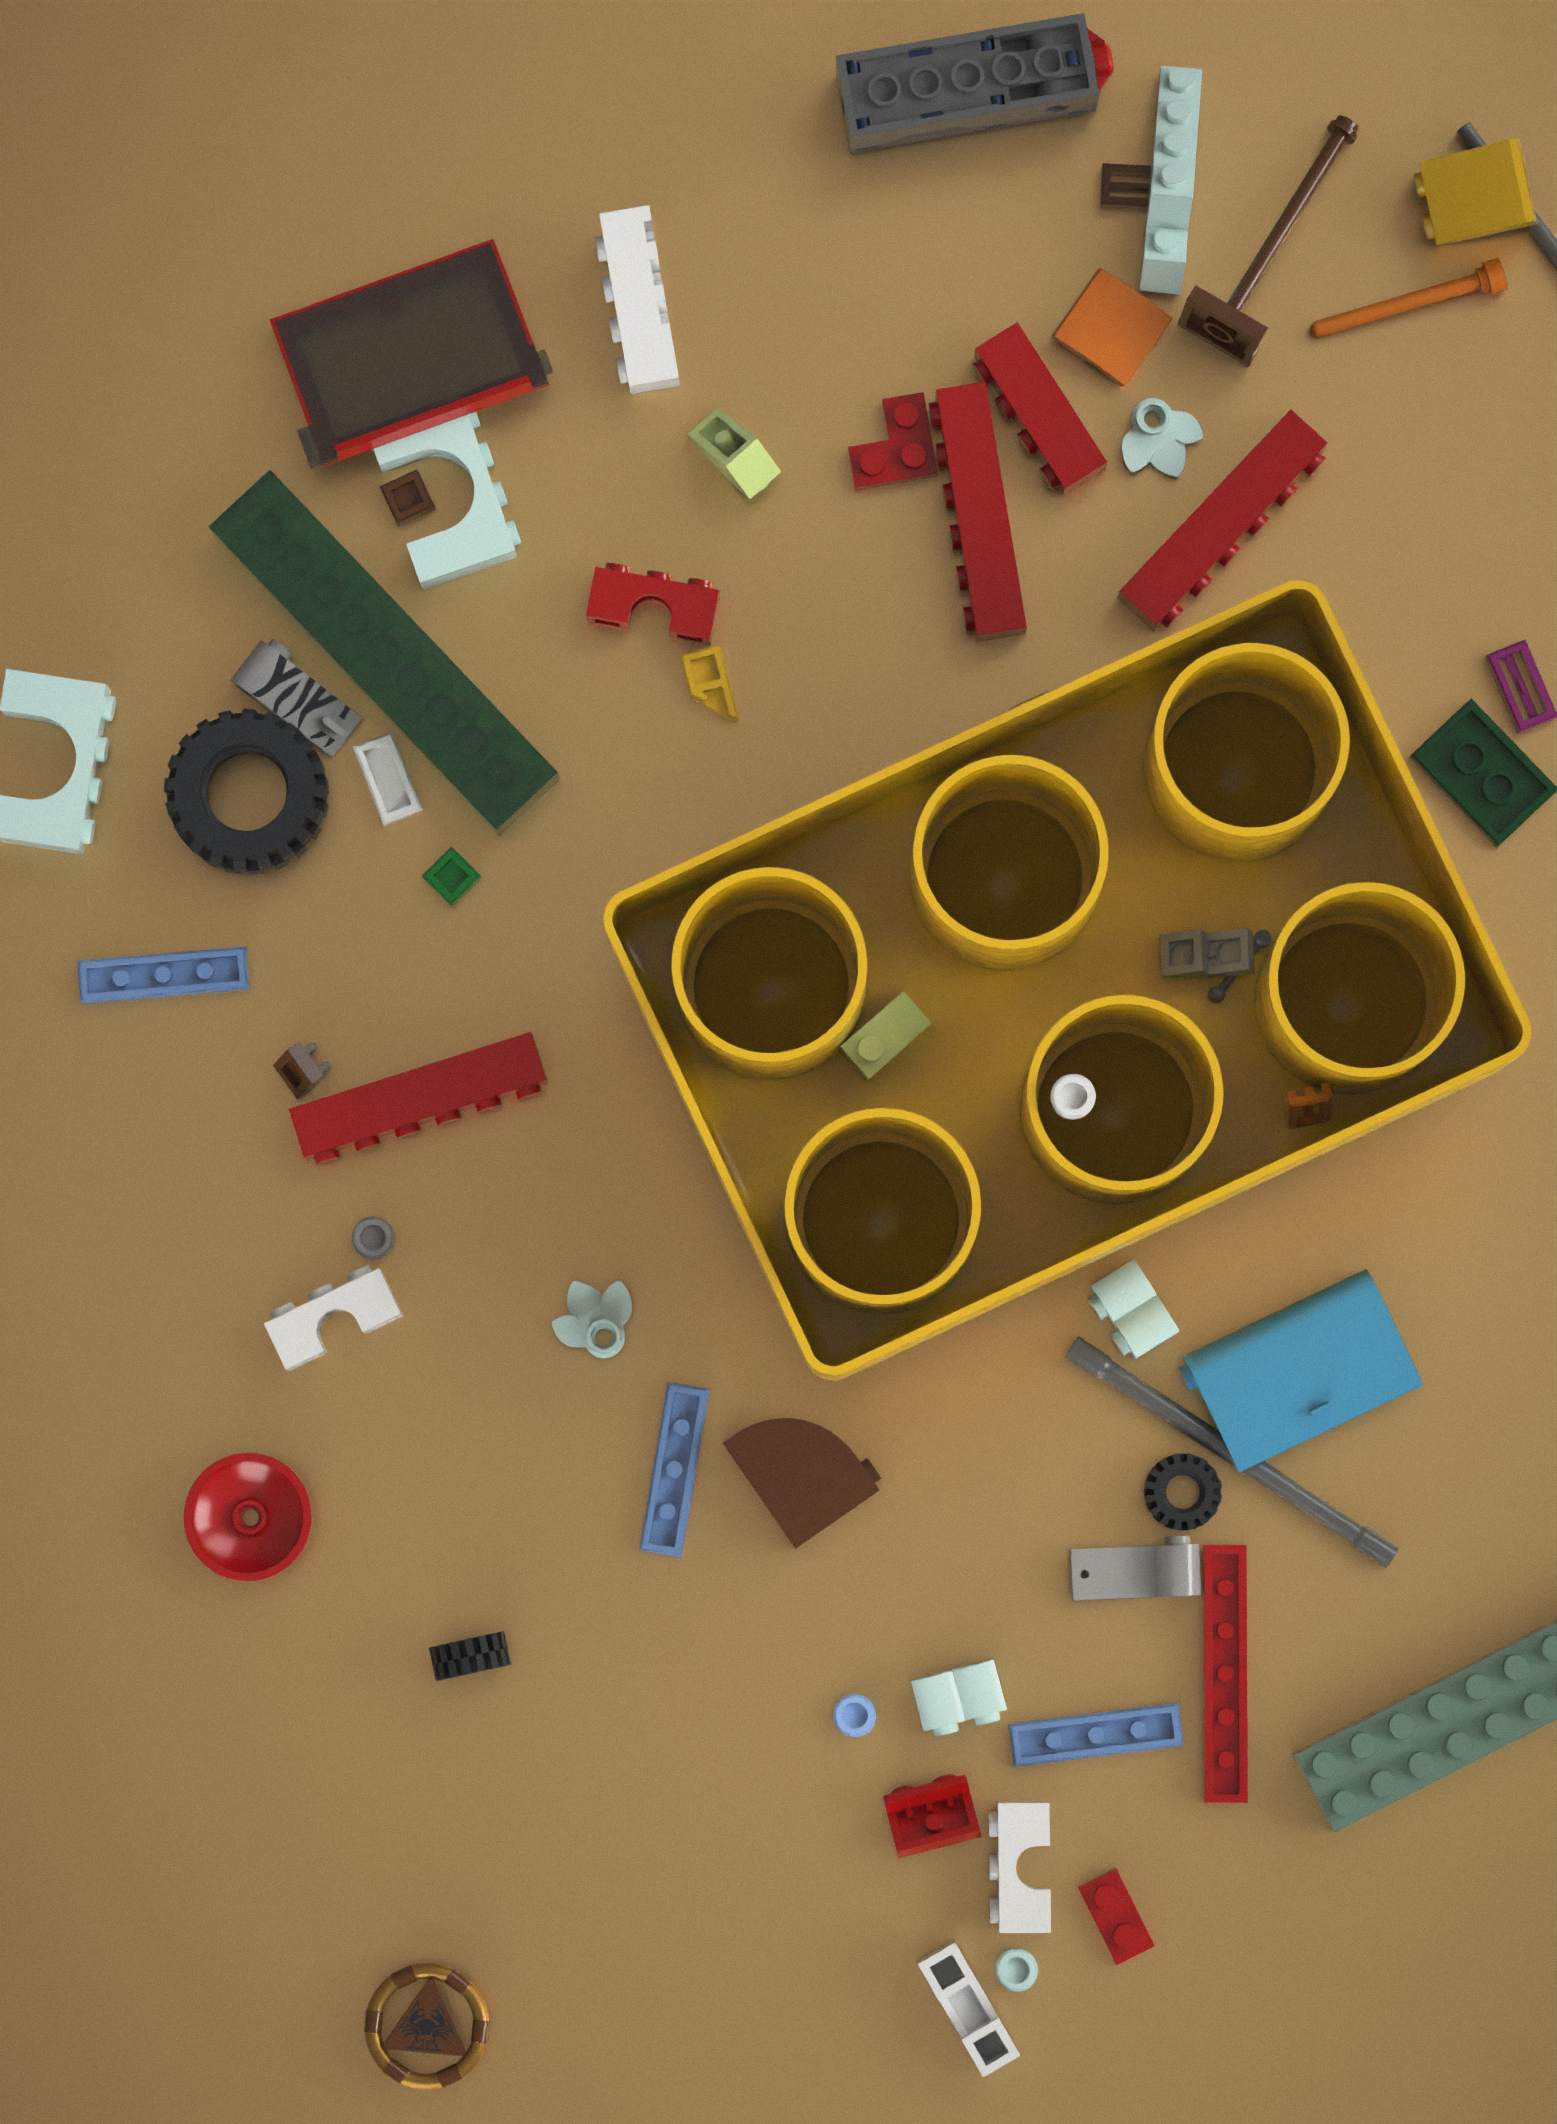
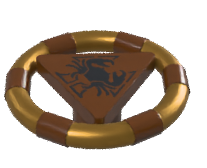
M421 1963L409 1965L392 1973L379 1985L371 1997L366 2010L364 2032L369 2052L383 2073L404 2086L431 2090L449 2086L463 2079L474 2069L486 2049L490 2021L485 2001L470 1979L448 1966ZM420 1979H428L383 2043L381 2037L383 2009L394 1992ZM435 1980L444 1982L463 1995L470 2006L473 2024L471 2044L467 2051ZM387 2050L463 2057L457 2063L436 2073L423 2074L410 2071L392 2058Z

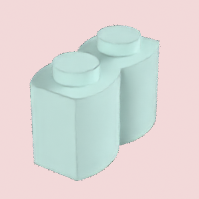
M1134 1259L1090 1286L1094 1295L1089 1297L1088 1301L1100 1320L1108 1317L1115 1327L1116 1331L1110 1335L1123 1356L1131 1353L1136 1360L1179 1332L1170 1314Z
M994 1659L911 1680L923 1730L933 1729L934 1737L959 1731L958 1722L974 1719L976 1726L1000 1720L999 1712L1007 1710Z

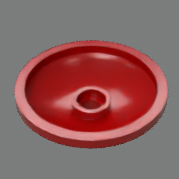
M257 1453L234 1454L211 1464L193 1483L184 1507L185 1533L195 1555L213 1572L237 1581L263 1580L288 1568L303 1551L312 1526L311 1502L300 1478L281 1461ZM249 1509L255 1510L259 1517L257 1523L252 1526H248L243 1520L244 1513Z

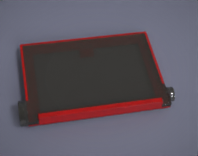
M494 239L270 319L308 426L298 429L297 433L311 470L320 466H328L548 386L546 375L553 373L545 349L540 351L535 349Z

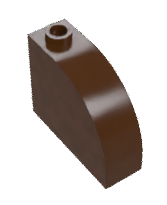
M791 1418L766 1420L741 1430L723 1442L727 1451L795 1549L880 1491L875 1483L882 1478L869 1459L866 1458L860 1462L849 1446L838 1436L812 1422Z

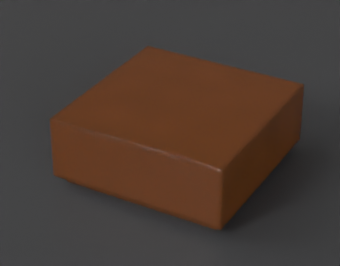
M418 469L380 486L398 526L436 509Z

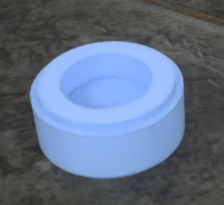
M860 1694L844 1696L838 1701L834 1709L833 1716L836 1727L843 1734L850 1737L865 1735L872 1729L876 1721L874 1705L867 1697Z

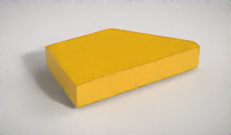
M721 645L680 654L690 697L733 723L739 721Z

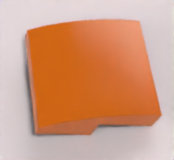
M1098 268L1052 334V337L1082 361H1089L1119 386H1126L1173 318L1136 290L1102 268Z

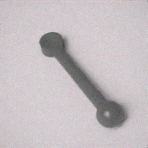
M1267 930L1256 932L1253 943L1254 955L1260 948H1265L1270 944L1272 937ZM1227 976L1219 986L1212 987L1208 992L1209 1000L1213 1003L1222 1002L1225 998L1226 989L1237 976Z

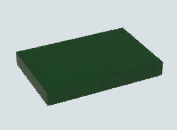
M1472 698L1409 757L1496 848L1557 792V786Z

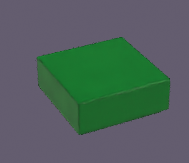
M452 846L422 875V878L451 907L482 878Z

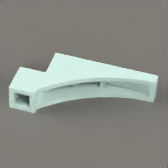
M1162 65L1160 68L1139 291L1181 295L1194 191L1202 69Z

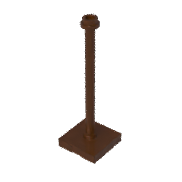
M1338 115L1327 126L1331 134L1228 302L1222 301L1195 285L1184 305L1177 325L1248 367L1257 355L1261 346L1260 343L1265 337L1268 327L1241 311L1344 144H1353L1357 139L1356 133L1359 127L1346 116Z

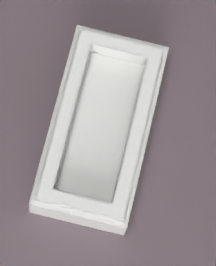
M392 732L353 747L384 826L423 811Z

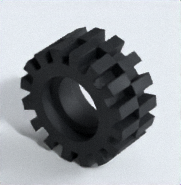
M1179 1453L1162 1459L1152 1468L1145 1480L1144 1496L1148 1511L1152 1513L1153 1518L1157 1522L1170 1529L1190 1530L1204 1525L1215 1515L1222 1499V1485L1216 1470L1207 1463L1208 1461L1202 1457L1194 1456V1454ZM1178 1475H1186L1193 1478L1199 1486L1197 1502L1187 1509L1173 1506L1166 1495L1168 1483Z
M504 1631L429 1647L436 1681L511 1665Z

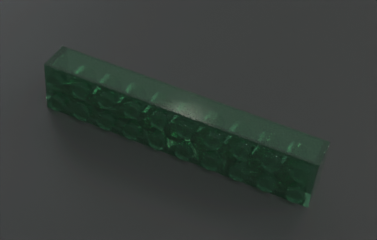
M271 470L264 474L208 526L213 536L498 836L504 833L560 780L558 772Z

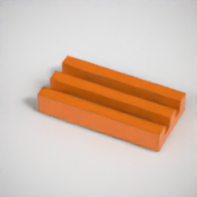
M1330 1082L1321 1084L1320 1093L1314 1094L1313 1086L1304 1087L1302 1097H1297L1295 1089L1286 1091L1285 1118L1288 1128L1293 1129L1330 1120L1333 1099ZM1319 1104L1320 1113L1313 1114V1105ZM1302 1107L1303 1116L1298 1117V1110Z

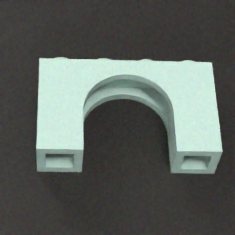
M461 393L367 425L366 429L461 395ZM461 396V397H458V398H456V399L450 400V401H448V402H451V401L460 399V398H462V396ZM476 412L374 448L382 473L425 458L439 457L449 459L462 466L474 482V499L471 508L458 524L447 530L406 543L422 590L517 558L514 546L521 544V540L514 520L505 522L501 506L507 505L508 502L500 480L494 483L491 482L487 468L494 466V462L487 442L478 444L473 429L481 426Z
M6 669L0 711L8 717L47 722L64 729L69 733L74 743L76 763L73 774L67 784L49 797L24 799L0 795V842L83 855L85 844H92L95 820H90L92 803H99L102 790V779L96 778L99 762H106L109 748V738L103 737L106 721L113 720L116 706V697L110 696L111 690L106 684Z

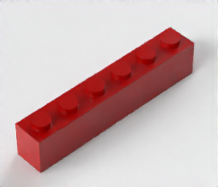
M986 381L936 389V402L929 403L932 427H940L942 443L935 444L939 469L947 467L949 483L942 484L946 509L954 508L956 524L949 525L952 549L961 550L963 565L956 566L959 590H967L970 606L963 607L966 632L974 631L976 642L1026 634L1027 625Z
M1290 409L1123 586L1118 593L1117 599L1153 632L1161 624L1169 628L1183 613L1184 609L1179 605L1191 593L1197 598L1213 580L1208 574L1218 564L1225 568L1241 551V548L1236 544L1247 533L1254 537L1270 520L1265 515L1275 503L1280 507L1285 505L1298 490L1294 483L1304 472L1311 477L1327 458L1322 453L1325 451L1328 442Z
M528 1032L290 1108L289 1112L303 1157L306 1160L315 1159L316 1164H322L339 1158V1150L354 1145L357 1152L381 1144L379 1137L395 1133L397 1139L419 1133L421 1131L419 1125L432 1120H436L437 1126L461 1119L460 1112L476 1107L477 1113L500 1107L502 1105L500 1099L516 1094L517 1099L522 1100L542 1093L540 1086L548 1084V1080L532 1032Z

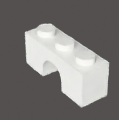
M369 1265L364 1266L346 1276L349 1281L347 1284L333 1289L331 1284H327L309 1293L308 1296L311 1301L297 1308L291 1302L270 1312L272 1320L264 1323L286 1370L291 1371L328 1353L322 1342L320 1329L324 1319L333 1312L346 1311L351 1313L365 1334L404 1316L380 1268L372 1271Z
M997 1802V1811H989L988 1816L989 1837H997V1854H989V1880H998V1897L990 1898V1923H998L999 1933H1051L1050 1888L1027 1886L1019 1880L1016 1873L1017 1859L1024 1850L1034 1846H1050L1049 1802Z
M954 1940L917 1961L918 1966L983 2077L1020 2056L1018 2049Z

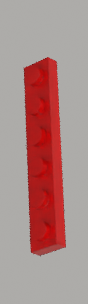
M1203 1545L1205 1803H1248L1247 1545Z

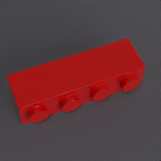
M1018 322L975 348L974 358L976 362L972 364L975 373L981 382L986 381V384H992L999 395L994 399L998 409L1006 420L1012 417L1021 430L1017 433L1021 445L1029 455L1034 452L1043 464L1039 471L1051 490L1058 488L1061 494L1065 496L1106 470L1108 462Z

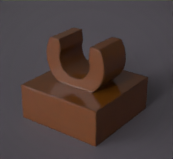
M298 1042L287 1049L273 1065L297 1099L309 1093L324 1077V1074L331 1066L329 1061L317 1066L310 1057L318 1048L316 1043L308 1044L304 1048Z

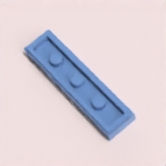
M246 947L77 961L80 1003L82 1004L250 990Z
M671 1382L667 1384L639 1550L682 1557L710 1389Z
M1178 1703L1008 1724L1014 1767L1184 1746Z

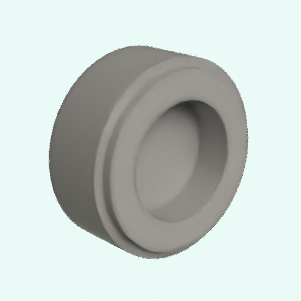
M375 1216L367 1217L359 1221L352 1233V1243L355 1250L363 1257L381 1259L393 1249L395 1233L392 1226L386 1220Z

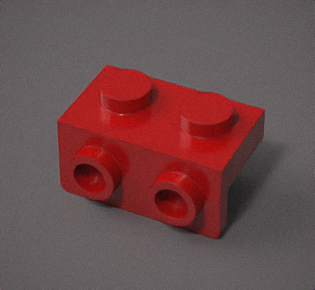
M943 1775L936 1778L930 1784L918 1787L913 1785L901 1786L894 1789L891 1794L883 1796L898 1858L982 1837L966 1775Z

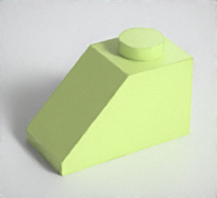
M719 407L687 434L727 480L749 499L764 490L770 481L781 472L759 440Z
M903 991L840 1046V1051L861 1075L868 1080L932 1023Z

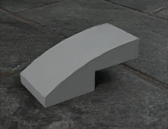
M1248 928L1205 933L1202 929L1160 935L1161 972L1164 978H1213L1255 974L1253 932Z

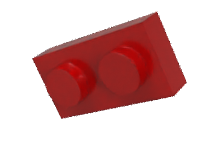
M1116 1868L1078 1886L1116 1965L1155 1946Z

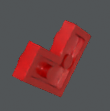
M924 392L882 399L889 440L848 447L855 491L938 477Z

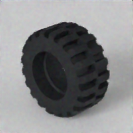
M243 709L242 713L233 714L228 710L218 713L219 718L213 721L203 720L196 725L198 728L196 732L191 736L186 734L178 743L181 746L177 755H171L168 763L170 773L169 777L165 778L164 792L167 794V803L165 805L176 832L186 845L206 863L213 867H221L226 872L235 874L249 872L251 875L264 874V870L274 867L275 870L287 866L286 861L295 855L299 858L307 851L306 845L310 840H316L322 830L320 828L321 821L327 816L329 783L319 755L310 741L306 739L297 727L292 723H286L281 720L280 716L267 712L265 715L257 713L255 709ZM241 754H258L274 762L281 770L286 782V800L280 813L269 824L252 831L235 830L221 823L213 814L208 801L209 782L218 767L228 759Z

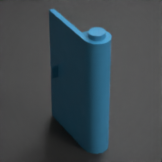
M1367 1269L1182 1356L1185 1365L1178 1368L1188 1390L1196 1388L1199 1394L1202 1395L1239 1473L1423 1385L1384 1300Z

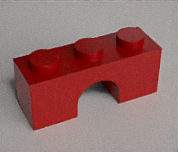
M606 563L605 568L595 567L586 612L587 623L629 630L633 611L644 602L655 601L666 606L671 613L670 638L711 646L720 601V590L713 589L712 582L697 578H689L688 584L671 581L672 575L648 570L647 575L643 576L630 573V567L617 563Z

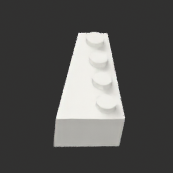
M646 205L600 213L603 236L595 237L599 262L607 261L610 277L602 278L606 303L615 302L617 317L609 318L613 343L622 342L624 358L616 359L620 384L629 383L630 394L680 386L656 242L653 235L650 207Z

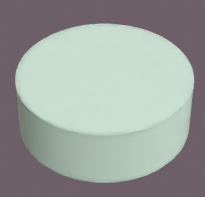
M1010 1948L1001 1953L995 1963L996 1978L1001 1986L1009 1991H1024L1030 1988L1037 1978V1962L1028 1951L1022 1948Z

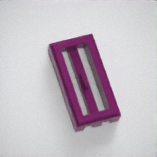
M1526 640L1486 655L1485 659L1517 734L1557 718V712ZM1520 653L1545 713L1538 715L1512 654ZM1504 658L1529 717L1525 721L1498 661Z

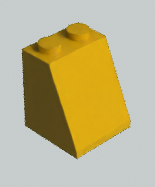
M1517 137L1419 162L1421 172L1414 173L1416 189L1419 198L1427 197L1430 213L1422 215L1427 239L1435 238L1437 246L1537 224L1522 148Z

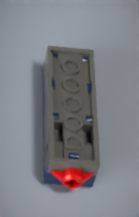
M1085 13L836 56V77L850 153L1094 112L1097 109L1099 92L1114 72L1110 44L1087 28Z

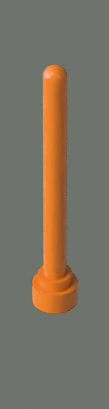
M1495 258L1482 262V267L1475 269L1474 274L1314 321L1310 326V333L1314 337L1326 336L1479 289L1481 293L1487 291L1491 295L1508 290L1506 275L1500 259Z

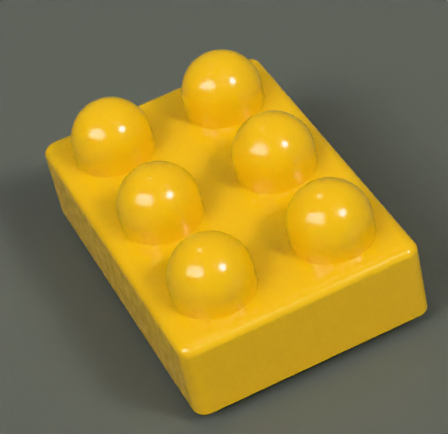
M1291 580L622 890L610 899L603 916L604 927L614 955L803 1359L812 1373L830 1381L845 1379L1492 1076L1518 1058L1527 1049L1531 1039L1529 1018L1323 592L1316 585L1304 580ZM1248 928L1253 932V943L1254 936L1259 930H1267L1271 934L1270 944L1265 948H1260L1254 955L1255 974L1238 975L1226 989L1225 998L1220 1003L1211 1002L1208 998V992L1212 987L1219 986L1225 977H1162L1161 934L1202 929L1205 933ZM904 991L932 1024L870 1079L866 1080L840 1051V1046ZM1068 1074H1079L1086 1077L1095 1089L1096 1099L1094 1106L1086 1116L1080 1119L1071 1120L1061 1117L1056 1113L1051 1104L1050 1095L1054 1084L1058 1079ZM1330 1082L1333 1095L1330 1120L1293 1129L1288 1128L1285 1118L1286 1091L1295 1089L1297 1097H1302L1304 1087L1313 1086L1314 1094L1320 1093L1321 1084ZM1319 1104L1313 1105V1114L1320 1113ZM1302 1107L1298 1110V1117L1303 1116Z

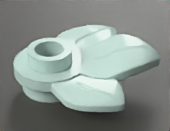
M1145 399L1139 402L1132 412L1131 424L1133 428L1122 440L1123 460L1131 473L1139 471L1150 462L1162 474L1179 477L1186 462L1185 445L1198 442L1203 438L1201 427L1197 420L1188 412L1172 411L1160 399ZM1149 413H1154L1159 417L1160 423L1155 427H1150L1146 425L1144 417Z
M618 1280L610 1285L602 1295L597 1289L588 1284L573 1281L567 1294L569 1315L561 1316L551 1322L556 1336L569 1347H586L592 1355L598 1358L615 1356L624 1346L625 1331L623 1326L632 1314V1301L627 1287ZM602 1329H607L612 1333V1341L608 1345H600L596 1340L597 1333Z

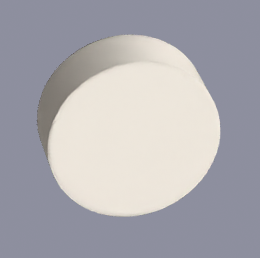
M1068 1074L1058 1079L1050 1095L1051 1104L1056 1113L1063 1118L1071 1120L1086 1116L1093 1108L1096 1099L1092 1083L1086 1077L1079 1074Z

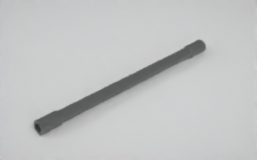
M1077 1337L1065 1355L1066 1359L1092 1376L1104 1380L1236 1467L1217 1429L1113 1362L1101 1350L1081 1337ZM1263 1461L1242 1471L1350 1542L1356 1550L1382 1567L1387 1568L1399 1549L1397 1545L1371 1528L1359 1524L1267 1462Z

